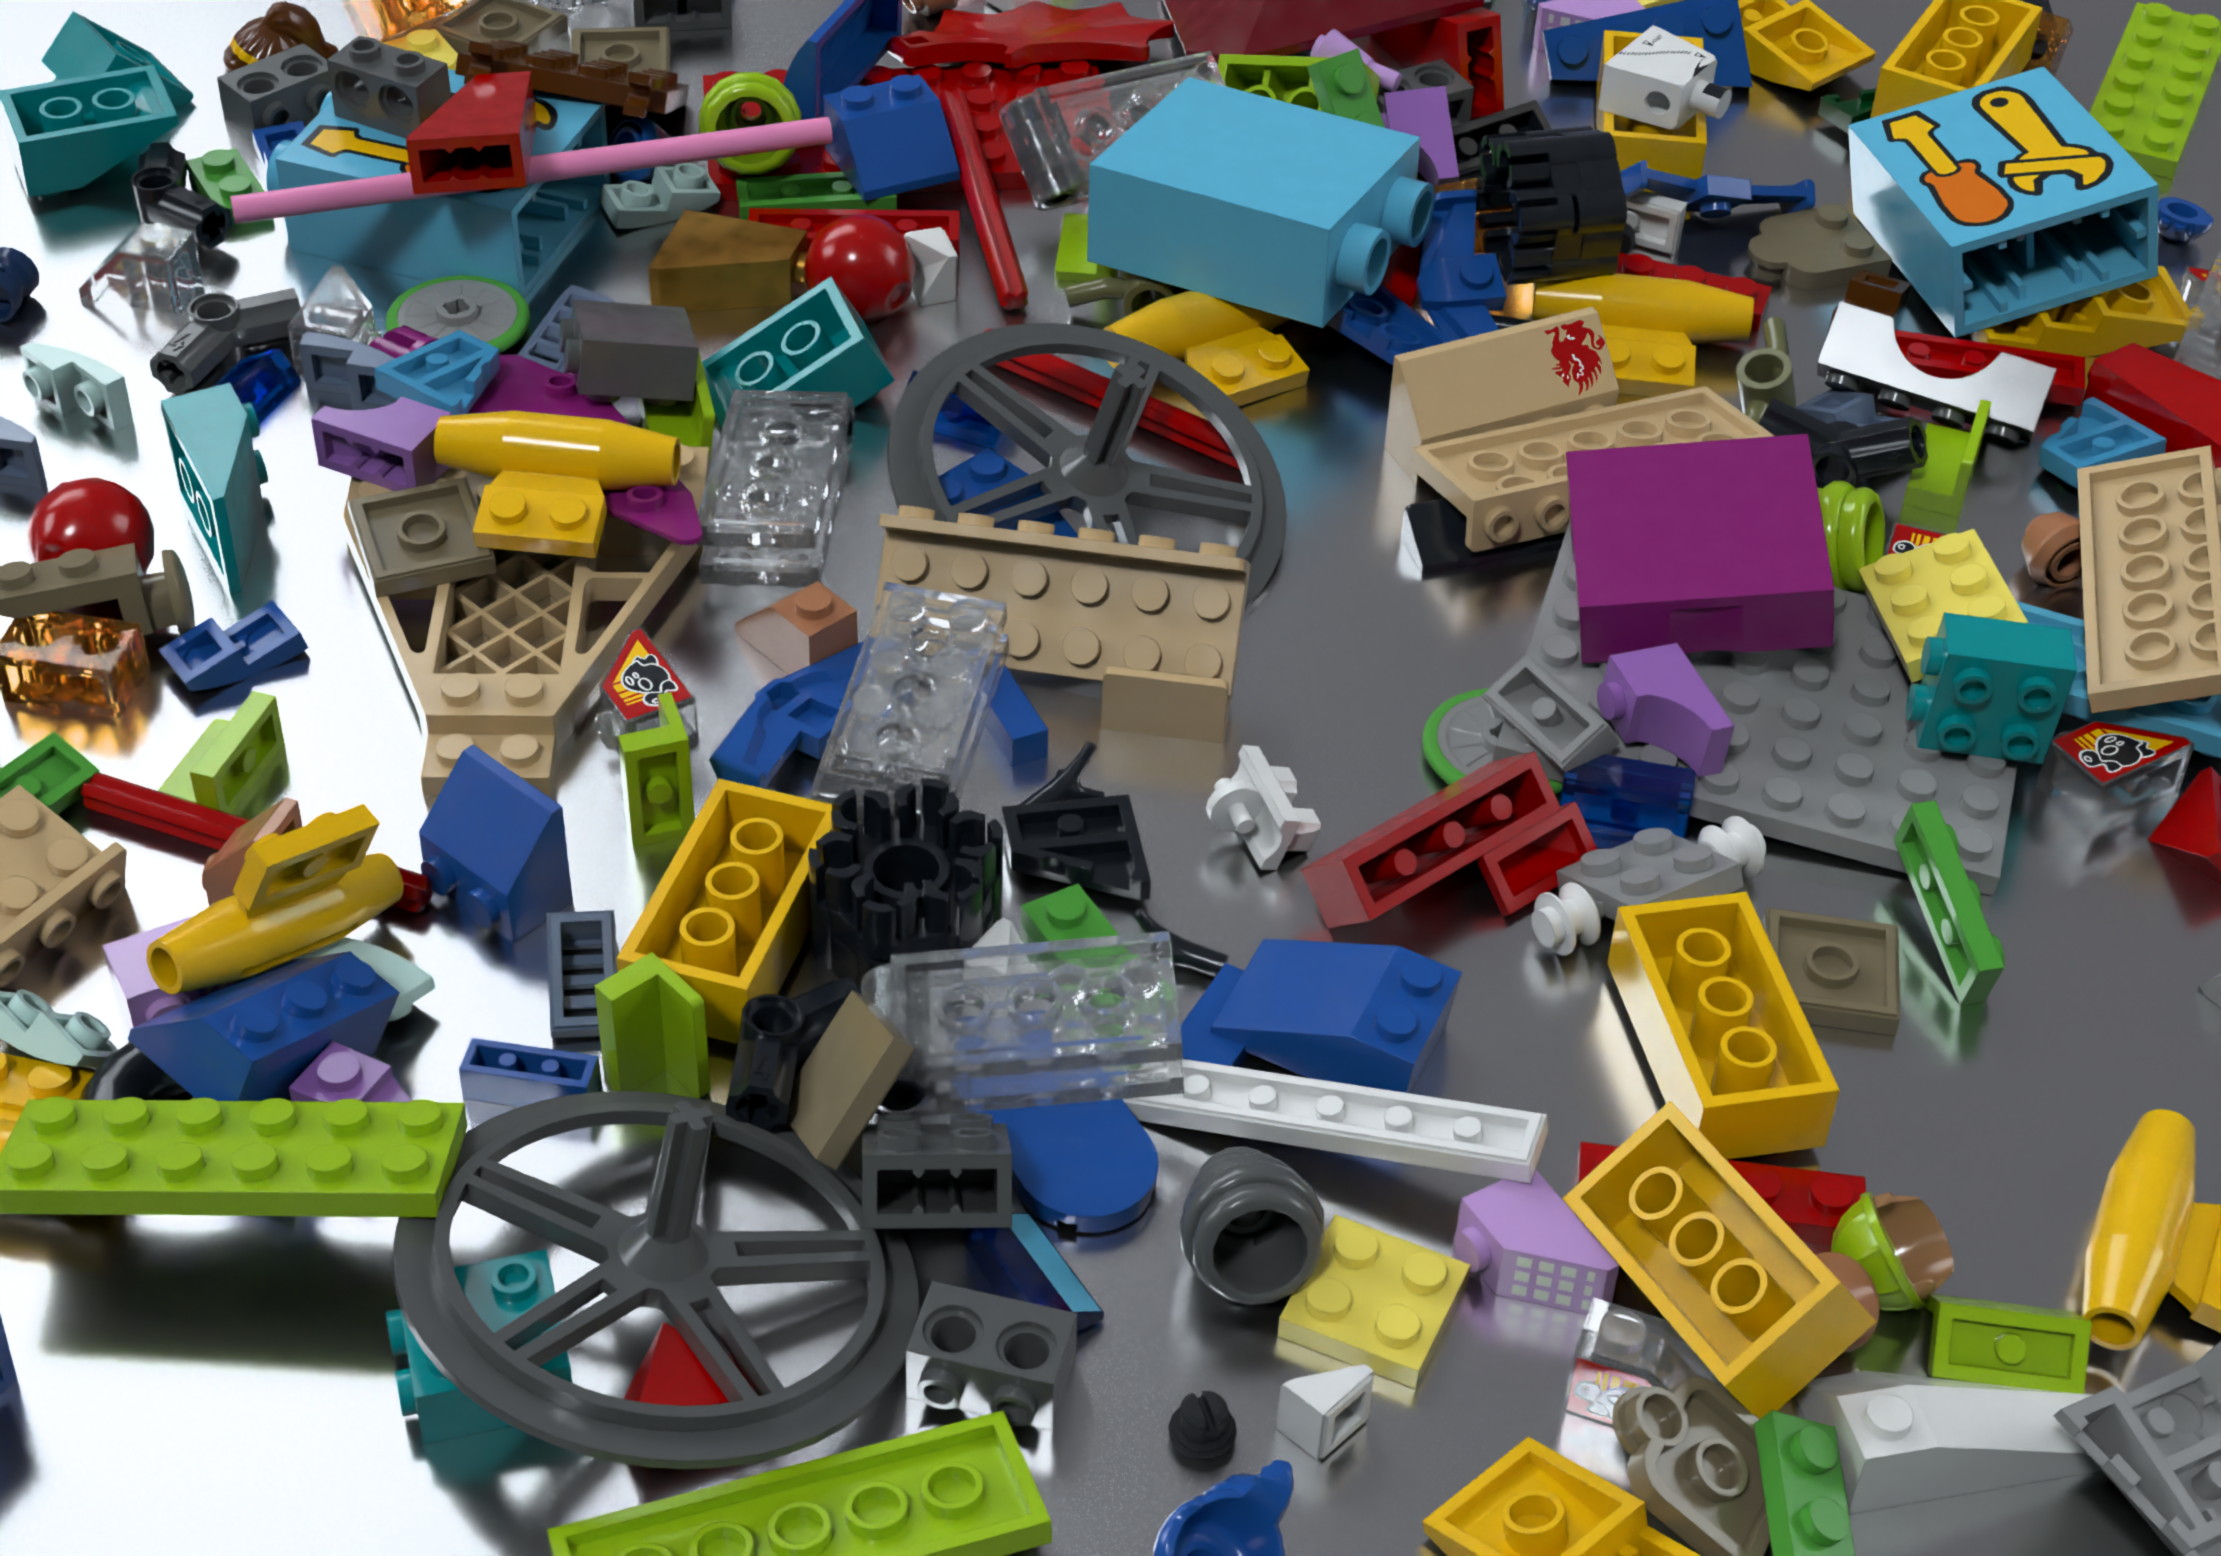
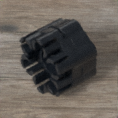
M1591 126L1485 135L1481 142L1482 149H1491V152L1480 153L1482 176L1478 177L1476 182L1477 188H1474L1477 191L1476 212L1512 210L1481 213L1477 215V221L1481 230L1491 229L1483 233V253H1496L1504 282H1507V285H1518L1615 274L1618 266V255L1622 244L1623 230L1627 220V203L1617 161L1616 146L1612 135L1609 132L1593 130Z
M920 779L921 814L916 815V787L911 782L899 787L894 793V821L892 822L889 797L886 793L865 789L863 795L864 824H858L855 789L838 795L832 802V831L824 834L817 840L816 849L810 848L808 852L812 953L815 960L824 968L832 970L839 979L847 976L862 989V995L872 1000L874 1004L873 981L880 974L889 971H903L915 977L917 982L916 1001L934 999L944 995H963V956L1002 918L1003 829L996 819L987 823V843L985 844L986 814L972 810L959 812V800L954 791L949 792V785L937 779Z

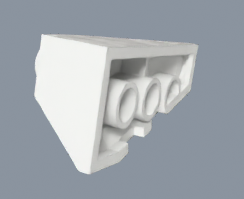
M1860 1371L1813 1379L1795 1395L1805 1419L1830 1425L1836 1429L1849 1514L2102 1471L2053 1416L2060 1409L2094 1394H2078L1943 1378Z

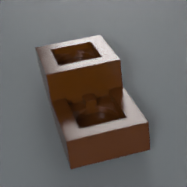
M1861 269L1850 279L1843 302L1894 317L1895 324L1909 295L1912 283ZM1836 307L1833 311L1829 329L1831 327L1832 321L1834 319L1838 307Z

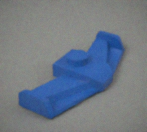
M1642 160L1620 171L1626 198L1645 189L1668 198L1687 202L1686 211L1700 212V217L1714 219L1729 216L1732 208L1743 204L1778 203L1782 213L1787 214L1810 210L1815 206L1816 202L1815 184L1810 179H1805L1794 185L1782 186L1751 185V179L1709 174L1695 180L1647 168V160Z
M1474 189L1438 192L1435 195L1434 211L1429 228L1421 241L1420 269L1416 281L1420 305L1423 310L1427 311L1436 329L1451 341L1499 330L1489 311L1503 310L1507 298L1496 253L1474 255L1477 191Z
M864 640L783 678H775L755 693L754 701L709 758L717 780L720 778L765 789L794 749L821 759L858 730V709L851 707V705L894 685L905 687L911 684L914 680L913 661Z

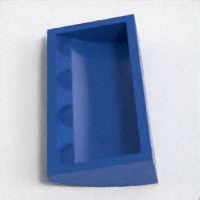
M844 0L803 44L792 60L783 84L793 93L800 108L802 120L824 117L823 95L840 92L846 87L857 85L887 52V41L893 36L901 35L902 0Z

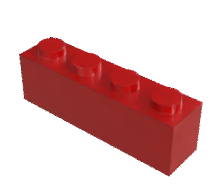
M1535 751L1512 756L1484 765L1300 870L1328 929L1367 922L1560 811L1561 807Z

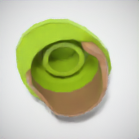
M1870 1191L1861 1194V1200L1852 1205L1841 1217L1833 1234L1831 1252L1845 1254L1864 1267L1876 1287L1880 1310L1902 1311L1915 1308L1919 1311L1926 1308L1925 1300L1954 1272L1952 1251L1941 1224L1930 1208L1919 1197L1894 1196L1892 1192L1875 1196Z

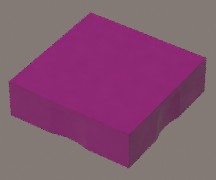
M1808 434L1566 452L1568 505L1572 554L1575 563L1577 614L1582 663L1608 662L1609 655L1678 643L1684 654L1701 651H1736L1745 653L1833 647L1834 585Z

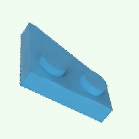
M458 330L374 368L375 387L377 390L397 400L400 397H405L451 412L452 415L467 414L500 370L499 348Z
M2091 397L2083 402L2082 413L2078 419L2068 417L2060 425V431L2056 434H2051L2041 445L2038 465L2060 478L2066 485L2078 488V468L2165 453L2167 439L2097 398Z

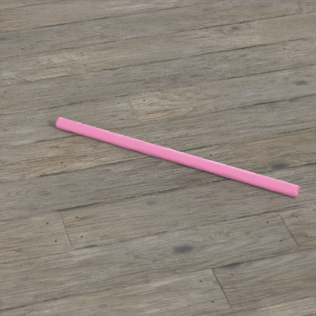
M820 117L531 156L527 184L831 144L833 140L832 127L829 117ZM407 172L230 196L234 221L235 224L483 190L413 194L411 173Z

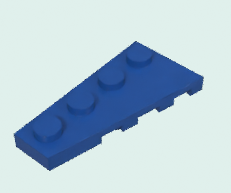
M1684 0L1541 31L1550 80L1597 81L1604 30L1644 33L1654 25L1675 36L1703 38V49L1713 54L1717 60L1714 84L1728 87H1753L1738 0Z
M1382 284L1379 285L1372 295L1356 292L1327 323L1330 327L1391 365L1394 363L1395 355L1451 342L1448 337Z

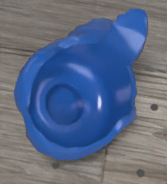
M1274 1460L1270 1465L1263 1466L1261 1473L1258 1475L1245 1473L1231 1475L1226 1480L1211 1485L1203 1495L1196 1496L1180 1505L1169 1515L1160 1528L1153 1547V1556H1285L1279 1523L1289 1506L1294 1489L1291 1464L1285 1460Z

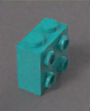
M1944 612L1936 637L1928 636L1923 646L1921 672L1924 675L1921 684L1913 683L1907 696L1906 719L1907 721L1915 722L1917 748L2043 764L2077 673L2071 629Z
M547 1249L454 1267L456 1277L466 1298L475 1312L494 1333L556 1293ZM401 1308L385 1312L393 1357L408 1354L410 1368L395 1371L402 1417L418 1414L423 1445L512 1426L492 1415L464 1395L438 1370L421 1349L409 1329ZM559 1321L558 1323H556L555 1325H553L552 1327H550L549 1329H547L546 1331H544L543 1333H541V1334L538 1335L537 1337H539V1336H541L542 1334L546 1333L547 1331L553 1329L554 1327L558 1326V1325L561 1324L562 1322ZM567 1351L540 1366L551 1374L573 1383Z

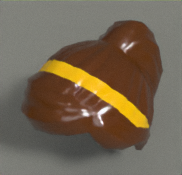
M287 1L273 3L266 11L264 17L248 21L237 31L231 43L224 50L222 60L225 65L224 72L226 74L302 43L326 60L338 52V48L336 45L325 41L317 19L306 8Z

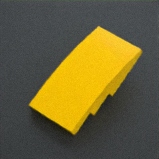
M1738 0L1750 74L1770 82L1812 91L1873 61L1877 52L1810 0H1802L1792 6L1785 0Z
M2158 266V276L1972 332L1969 335L1972 341L2090 357L2110 353L2130 343H2136L2149 348L2195 337L2201 327L2165 267Z
M1530 1437L1525 1438L1422 1521L1424 1533L1447 1556H1701L1648 1526L1644 1501Z

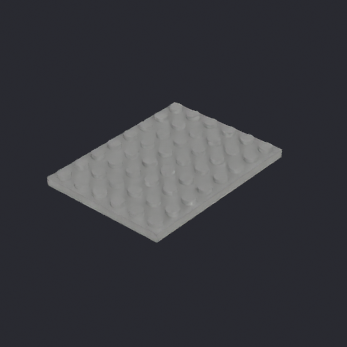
M1569 521L1526 654L1531 655L1610 725L1620 744L1612 751L1564 772L1504 718L1492 761L1535 751L1546 777L1551 780L1590 790L1688 806L1687 816L1721 825L1728 817L1739 816L1749 822V824L1757 827L1763 836L1903 873L1907 872L1894 838L1912 803L1936 800L1945 823L1951 825L1957 835L1958 855L1968 879L1975 881L1980 893L1990 896L1994 895L2001 874L2018 761L1917 748L1915 722L1907 721L1906 702L1910 686L1913 683L1921 684L1922 680L1911 682L1868 596L1841 590L1834 586L1833 647L1745 653L1736 651H1701L1685 654L1735 726L1722 772L1698 777L1688 764L1665 749L1637 741L1625 744L1611 721L1606 720L1602 716L1598 706L1597 691L1599 685L1603 683L1608 662H1581L1575 563L1573 561Z

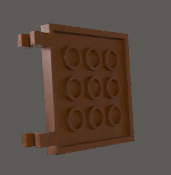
M503 39L491 41V43L470 41L469 50L460 52L457 55L455 74L465 76L464 84H467L477 74L531 71L532 85L535 90L624 106V115L645 118L648 111L666 114L687 103L689 84L678 83V73L648 68V70H643L642 72L629 71L628 73V63L599 58V61L592 60V62L580 64L578 63L579 54L549 49V51L542 50L541 52L528 54L529 44Z

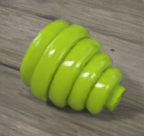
M737 72L719 80L705 95L698 114L699 134L802 120L801 111L793 93L778 79L760 72ZM746 102H755L760 105L761 111L758 115L749 117L742 112L741 107ZM796 148L714 160L723 168L741 175H763L781 167L794 154Z
M1833 481L1823 489L1817 488L1833 585L1849 592L1866 593L1861 582L1859 569L1877 562L1885 554L1886 538L1883 506L1879 495L1872 489L1867 487L1855 488L1845 481Z

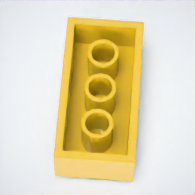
M1933 0L1881 67L1870 118L2021 73L2031 59L2043 7L2019 0Z
M1604 30L1597 75L1596 130L1609 132L1612 135L1616 146L1620 171L1642 160H1647V168L1695 180L1700 178L1707 147L1706 114L1697 112L1679 129L1669 130L1598 109L1604 64L1642 34ZM1677 36L1703 49V38Z
M718 778L616 958L617 971L653 952L702 997L705 1007L707 1036L738 1044L741 1014L745 1003L756 996L778 994L811 930L808 852L810 848L816 849L817 840L824 834L832 831V804Z
M1747 892L1618 907L1607 964L1665 1103L1667 1104L1671 1100L1726 1160L1825 1147L1840 1089Z
M1671 1100L1562 1198L1722 1385L1752 1415L1759 1419L1772 1410L1778 1411L1877 1322Z

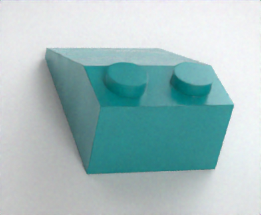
M154 64L0 90V109L7 145L28 198L40 195L53 197L68 190L82 188L179 125L178 115Z
M831 276L702 361L715 416L722 431L728 438L735 437L736 432H739L734 431V415L737 404L775 407L787 406L788 401H799L802 407H851L853 409L865 400L873 398L882 389L896 381L864 320Z
M226 383L160 400L179 495L231 595L243 590L264 511L260 485L268 483L269 479L259 449L254 450L252 438L260 436V427L255 410L250 402L241 404L231 383Z

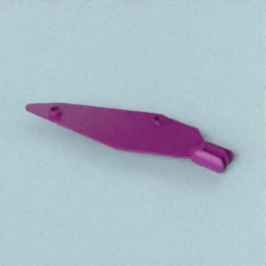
M403 325L386 332L383 338L380 336L374 338L368 346L396 359L434 342L438 338ZM499 355L500 370L467 413L515 410L609 419L630 425L611 402H598L588 398L585 394H578L572 374L558 372L520 355ZM679 479L675 486H635L624 490L602 491L606 500L607 513L629 522L633 527L645 529L680 545H694L703 539V531L692 493Z

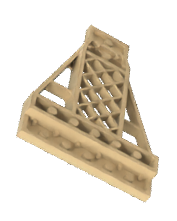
M681 445V465L678 478L692 493L703 531L701 542L694 545H680L645 529L633 527L629 522L611 514H606L597 555H662L650 572H595L597 556L596 558L492 549L494 556L503 561V563L496 566L497 573L470 578V581L463 585L462 580L379 598L375 597L350 519L348 500L392 492L393 490L351 477L343 512L348 553L353 554L420 716L422 733L426 740L420 774L423 796L439 795L462 751L472 744L545 795L551 796L557 753L573 733L577 710L621 653L632 631L638 630L691 557L704 556L707 529L706 499L710 469L709 447ZM450 467L435 482L467 477L475 503L479 509L485 484L489 485L494 478ZM555 557L563 562L549 571L541 566ZM522 576L530 581L516 590L508 585ZM488 595L497 600L483 609L474 604ZM549 595L557 600V602L544 609L535 604ZM390 599L434 600L426 647L423 652L416 653L410 649ZM595 601H627L591 650L584 653L591 603ZM456 614L463 618L462 621L454 624ZM516 614L524 619V621L510 629L502 624V622ZM481 634H485L491 639L477 648H473L467 643ZM543 634L552 639L538 649L529 644V642ZM450 653L452 656L456 658V660L447 664L448 656ZM508 654H512L519 659L503 669L495 664L496 661Z

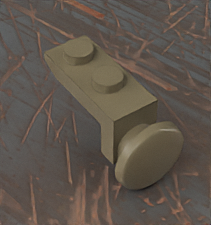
M135 543L95 551L83 548L74 549L55 559L34 563L13 561L0 566V616L19 619L118 599L128 638L154 633L153 630L175 625L181 636L195 627V610L190 584L183 563L173 549L161 550L164 571L143 575Z

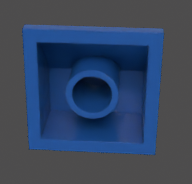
M919 74L913 76L899 75L890 81L867 86H849L843 89V91L823 95L824 117H829L833 135L832 143L825 144V149L863 201L960 179L959 165L940 100Z
M472 744L463 750L418 832L423 860L420 865L421 874L428 876L432 884L431 889L440 896L447 895L464 907L477 924L484 928L491 927L511 943H515L547 921L546 913L560 912L573 903L563 807Z

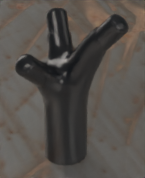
M1087 741L1080 753L1065 769H1059L1055 778L1019 805L1105 797L1103 791L1083 787L1080 783V777L1089 764L1097 746Z
M1142 908L1134 911L1132 915L1134 920L1161 950L1159 954L1141 962L1149 973L1165 967L1179 966L1215 978L1224 964L1228 963L1229 955L1193 943L1172 933L1156 923Z

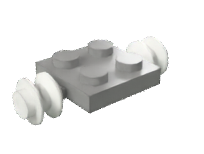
M1739 816L1728 817L1724 820L1721 828L1715 825L1704 827L1699 833L1698 844L1672 834L1666 828L1641 830L1629 842L1611 849H1597L1582 855L1581 861L1557 870L1559 898L1550 892L1538 895L1535 900L1534 912L1531 916L1533 931L1543 946L1551 948L1559 955L1566 956L1574 951L1576 940L1587 946L1595 944L1601 933V919L1606 916L1615 921L1618 907L1729 894L1744 887L1743 876L1753 878L1762 872L1766 855L1765 840L1757 827L1749 824V822Z

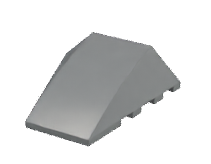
M2221 1341L2190 1366L2126 1394H2123L2117 1385L2066 1406L2053 1415L2121 1491L2175 1556H2221Z

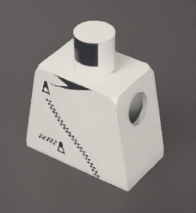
M1652 25L1604 64L1598 109L1674 130L1679 129L1697 112L1721 119L1730 105L1732 92L1727 88L1714 84L1717 60L1713 54Z

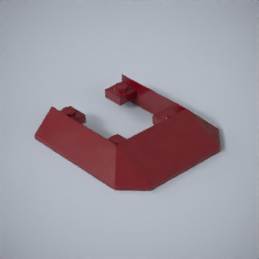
M1162 0L1170 19L1174 21V29L1187 59L1218 63L1220 54L1286 56L1311 50L1316 39L1321 34L1326 36L1332 29L1338 30L1351 40L1485 6L1484 0Z

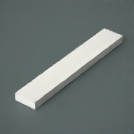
M1148 1053L1141 1054L1121 1096V1099L1138 1121L1524 1183H1531L1548 1135L1547 1114Z

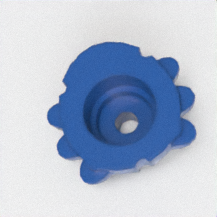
M2176 197L2162 198L2158 201V233L2170 241L2187 242L2190 239L2195 240L2205 235L2212 227L2214 220L2211 214L2206 213V210L2192 202Z

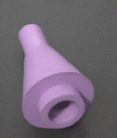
M1332 29L1326 36L1321 34L1316 39L1310 57H1334L1359 47L1338 30ZM1359 48L1363 62L1381 77L1379 86L1395 92L1401 83L1402 73L1374 62L1371 56Z

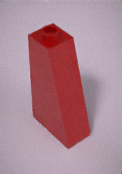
M1479 7L1371 34V37L1404 69L1440 59L1445 60L1474 87L1470 120L1504 110L1500 14Z
M531 71L477 74L407 136L406 146L413 194L527 186L537 127Z
M2130 343L2094 359L2087 374L2088 384L2083 402L2088 398L2095 397L2167 439L2165 453L2211 445L2215 468L2221 467V380L2136 343Z

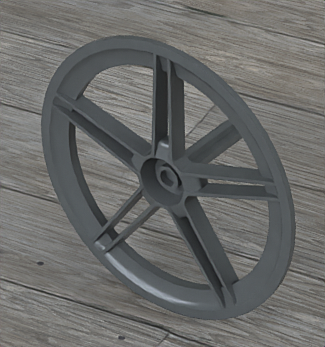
M1059 323L1012 325L971 336L935 356L916 374L906 387L896 407L890 426L887 445V466L890 486L898 508L899 505L935 510L934 520L957 523L958 513L982 515L1042 491L1043 496L986 516L995 518L994 528L1008 529L1018 525V520L1030 521L1069 508L1083 515L1088 528L1109 531L1106 523L1113 522L1119 542L1131 545H1138L1139 541L1126 504L1247 524L1242 543L1236 553L1237 558L1246 559L1251 564L1245 609L1260 595L1270 580L1282 553L1287 522L1285 494L1276 464L1259 432L1240 408L1223 391L1199 372L1177 358L1127 336L1091 327ZM1055 353L1084 355L1119 364L1114 369L1091 430L1087 435L1078 436L998 379L986 368L1012 358ZM1156 380L1184 397L1213 424L1236 458L1244 484L1136 462L1130 459L1126 449ZM954 393L1046 468L951 506L940 485L933 456L934 426L943 405Z
M639 1091L592 1092L547 1099L495 1116L465 1133L449 1186L441 1200L437 1217H399L394 1234L392 1270L398 1303L406 1323L421 1349L451 1383L486 1411L522 1432L552 1445L589 1457L629 1465L668 1469L723 1468L756 1463L787 1455L827 1438L845 1428L865 1413L886 1392L906 1360V1348L918 1317V1279L913 1257L904 1235L900 1229H862V1180L844 1164L835 1170L819 1162L810 1153L798 1135L788 1128L777 1125L766 1131L748 1122H739L727 1116L726 1105L693 1097ZM621 1124L666 1126L662 1149L645 1212L635 1216L625 1215L498 1163L508 1155L529 1144L577 1129ZM710 1135L741 1144L787 1167L814 1187L835 1208L850 1230L707 1231L697 1224V1215ZM463 1201L599 1263V1265L494 1333L475 1312L456 1277L450 1250V1230L453 1219ZM867 1279L868 1299L862 1321L847 1344L828 1363L811 1375L784 1388L716 1286ZM602 1293L607 1295V1297L537 1337ZM648 1307L658 1309L667 1316L728 1399L729 1403L678 1406L632 1401L580 1387L551 1374L540 1366L635 1309ZM696 1312H703V1314L705 1315V1317L707 1318V1320L709 1321V1323L711 1324V1326L713 1327V1329L715 1330V1332L717 1333V1335L719 1336V1338L721 1339V1341L723 1342V1344L725 1345V1347L727 1348V1350L729 1351L737 1365L740 1367V1369L742 1370L750 1384L747 1382V1380L744 1378V1376L741 1374V1372L738 1370V1368L735 1366V1364L732 1362L727 1353L724 1351V1349L721 1347V1345L718 1343V1341L715 1339V1337L712 1335V1333L709 1331V1329L706 1327V1325L703 1323V1321Z

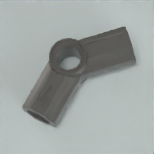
M294 287L236 299L232 295L221 292L197 296L188 305L190 322L149 361L152 377L165 387L167 392L183 395L191 388H194L215 366H227L238 362L246 354L247 348L304 336L306 332L304 315Z

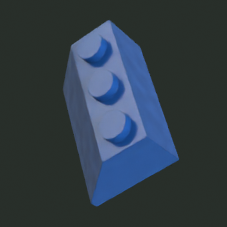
M351 951L292 960L249 979L235 982L131 1028L127 1040L194 1098H211L216 1101L284 1099L290 1096V1085L332 1041L369 1057L374 1055L400 992Z

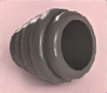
M1245 1146L1226 1148L1212 1155L1201 1166L1194 1183L1189 1189L1183 1204V1215L1180 1220L1181 1250L1194 1274L1222 1298L1246 1305L1274 1303L1295 1293L1314 1274L1323 1252V1241L1325 1238L1324 1209L1311 1184L1280 1159Z

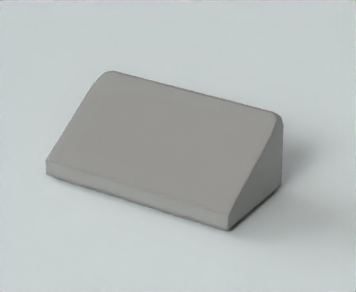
M1528 653L1482 694L1483 699L1564 772L1612 751L1620 744L1610 725Z

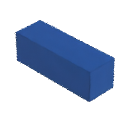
M999 659L966 668L965 696L1011 767L1048 757V728L1003 661Z
M473 1037L458 1069L463 1099L516 1107L566 1095L600 1092L602 1087L600 1062L597 1055Z

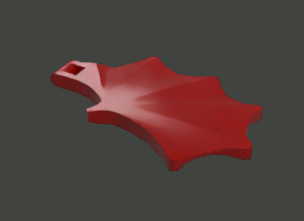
M1032 1L1013 10L997 14L970 13L949 9L943 11L940 23L933 32L918 30L905 35L893 36L887 41L886 50L890 55L908 67L966 61L1004 63L1005 68L1011 69L1033 63L1083 59L1142 62L1150 58L1149 41L1172 38L1174 36V21L1130 16L1121 2H1112L1093 8L1070 10L1040 1Z

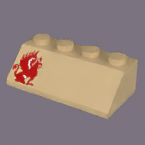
M1588 307L1395 355L1385 449L1414 484L1420 485L1427 482L1411 469L1412 447L1617 405L1619 386L1598 312L1593 307Z

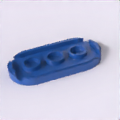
M1014 1016L986 1022L970 1031L958 1043L950 1064V1088L954 1102L961 1113L990 1114L993 1116V1123H1006L1012 1151V1187L1035 1216L1057 1227L1059 1220L1066 1224H1076V1232L1099 1233L1122 1227L1135 1220L1144 1212L1151 1201V1193L1156 1187L1159 1166L1157 1150L1147 1132L1075 1036L1063 1027L1047 1020Z

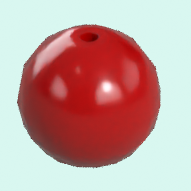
M855 214L843 215L834 219L816 234L806 255L804 273L809 290L831 276L862 317L865 324H877L891 317L907 302L912 291L916 266L910 244L890 222L873 215Z
M99 477L75 479L60 483L35 505L27 526V553L31 563L59 558L62 554L74 549L83 548L95 551L135 543L143 575H145L154 558L155 527L148 509L139 497L124 486Z

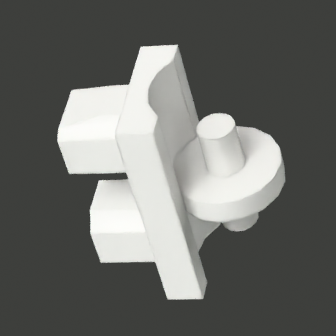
M1242 745L1238 753L1240 764L1237 772L1231 779L1222 778L1216 782L1214 786L1215 791L1208 799L1206 811L1210 821L1217 829L1224 831L1237 830L1242 835L1260 869L1277 870L1286 851H1310L1321 829V823L1313 809L1293 808L1292 802L1297 794V780L1289 767L1270 766L1259 746Z

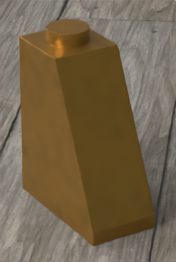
M685 209L648 266L651 305L685 307L686 312L788 305L794 301L801 287L807 285L804 273L808 252L807 230Z

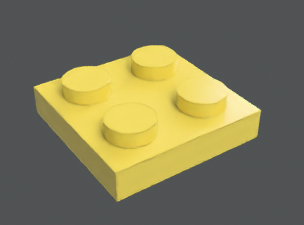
M1335 1214L1325 1232L1323 1252L1315 1272L1291 1295L1279 1317L1277 1336L1353 1366L1366 1364L1373 1370L1374 1374L1416 1389L1468 1284L1471 1264Z

